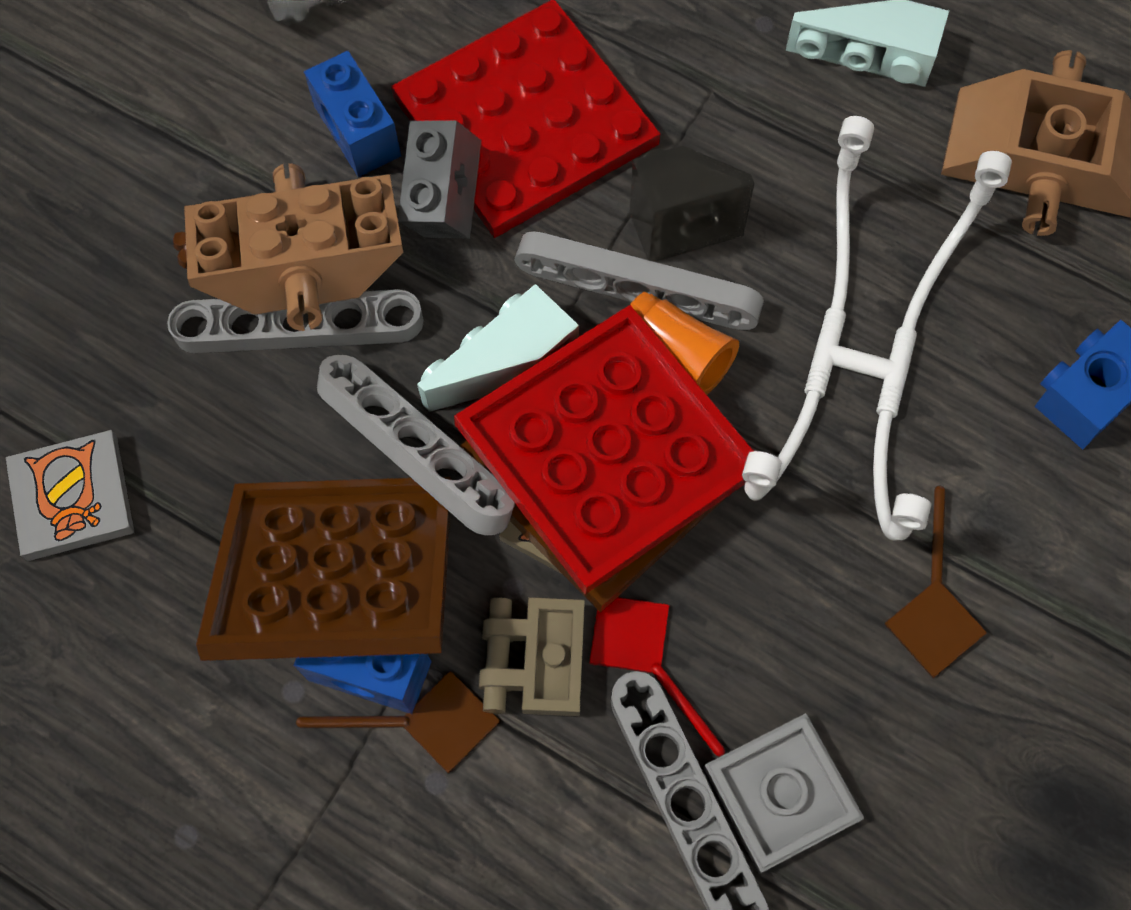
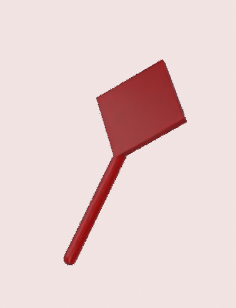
M617 597L601 613L597 610L589 664L654 674L714 754L718 757L725 754L723 745L661 666L669 605Z

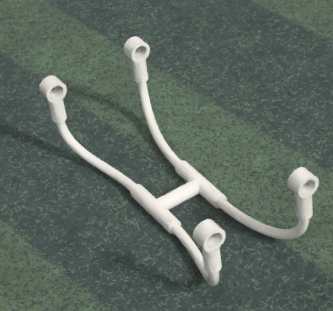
M849 116L843 121L838 137L841 150L837 159L839 167L836 192L837 265L834 295L831 308L827 309L810 373L804 389L807 396L798 420L779 456L776 457L760 451L750 452L746 459L742 478L746 481L744 490L753 501L762 499L776 485L798 450L813 419L819 399L825 396L833 366L884 379L876 409L879 419L874 446V497L880 527L888 539L896 541L908 538L913 530L925 529L931 509L930 501L921 496L899 494L896 496L891 515L887 486V453L892 418L897 416V411L899 410L917 337V332L915 331L916 323L937 277L983 205L989 203L997 187H1002L1008 182L1012 160L1007 154L999 151H987L980 155L975 173L976 182L970 192L971 201L921 279L906 312L902 327L896 331L890 358L886 359L839 346L846 313L843 310L849 278L851 172L858 165L861 152L867 151L870 147L874 132V125L870 120L861 116Z

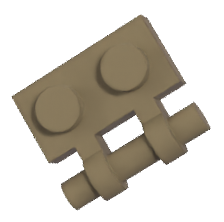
M528 597L527 619H511L512 600L507 598H492L490 600L489 619L483 621L482 638L487 641L486 669L480 670L479 689L484 690L483 712L505 713L507 692L523 691V714L580 716L585 600ZM526 641L524 670L508 669L510 642Z

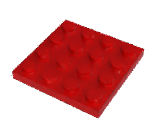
M550 0L391 86L393 98L410 121H458L482 140L473 209L494 238L660 144V132L556 0Z
M631 305L454 415L455 426L585 595L745 485L746 481L742 478V473L748 454L753 452L752 448Z

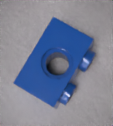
M348 50L304 71L314 107L357 177L401 157L395 124Z
M1122 320L1117 322L1106 334L1098 328L1093 331L1075 350L1080 358L1071 367L1064 361L1060 362L1040 383L1046 389V392L1034 407L1082 450L1131 404V328ZM1089 375L1102 380L1106 387L1095 384Z
M428 654L296 658L294 666L310 682L412 714L432 661Z

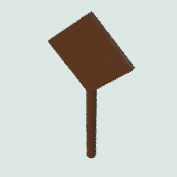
M941 485L936 486L934 489L931 585L884 623L932 678L936 677L987 633L942 584L945 488Z
M451 671L415 705L412 714L406 713L404 716H301L296 720V725L299 728L403 727L448 774L500 723V720L493 713L483 712V703Z

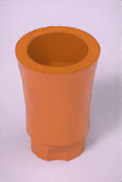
M647 292L638 295L630 305L704 393L708 395L723 379L734 362L739 350V340L707 326L666 299L660 300Z

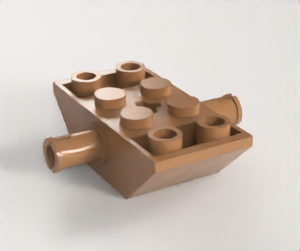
M1071 50L1062 51L1055 55L1052 75L1021 69L960 88L941 175L976 182L975 173L979 157L982 153L999 151L1007 154L1012 160L1008 182L998 188L1029 194L1022 227L1026 232L1032 234L1035 222L1040 221L1038 236L1050 235L1056 231V220L1060 202L1131 218V99L1125 91L1081 82L1083 70L1086 66V58L1083 54L1077 52L1073 67H1069L1072 55Z
M288 163L290 178H285L283 164L275 168L273 172L275 192L260 193L253 196L208 201L202 204L184 206L187 279L190 287L255 315L287 310L289 326L299 331H305L303 314L308 313L310 330L316 328L322 321V312L319 304L359 298L403 253L390 174L305 187V173L303 169L296 164Z

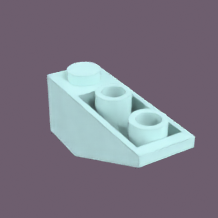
M887 0L795 12L786 51L800 54L809 59H820L840 64L855 71H866L893 78L901 83H912L925 87L937 56L949 11L909 0Z
M536 284L523 295L520 293L513 295L503 304L499 315L485 327L478 326L471 330L464 337L460 348L446 360L439 359L424 371L421 381L417 384L423 406L431 412L488 395L578 338L579 325Z

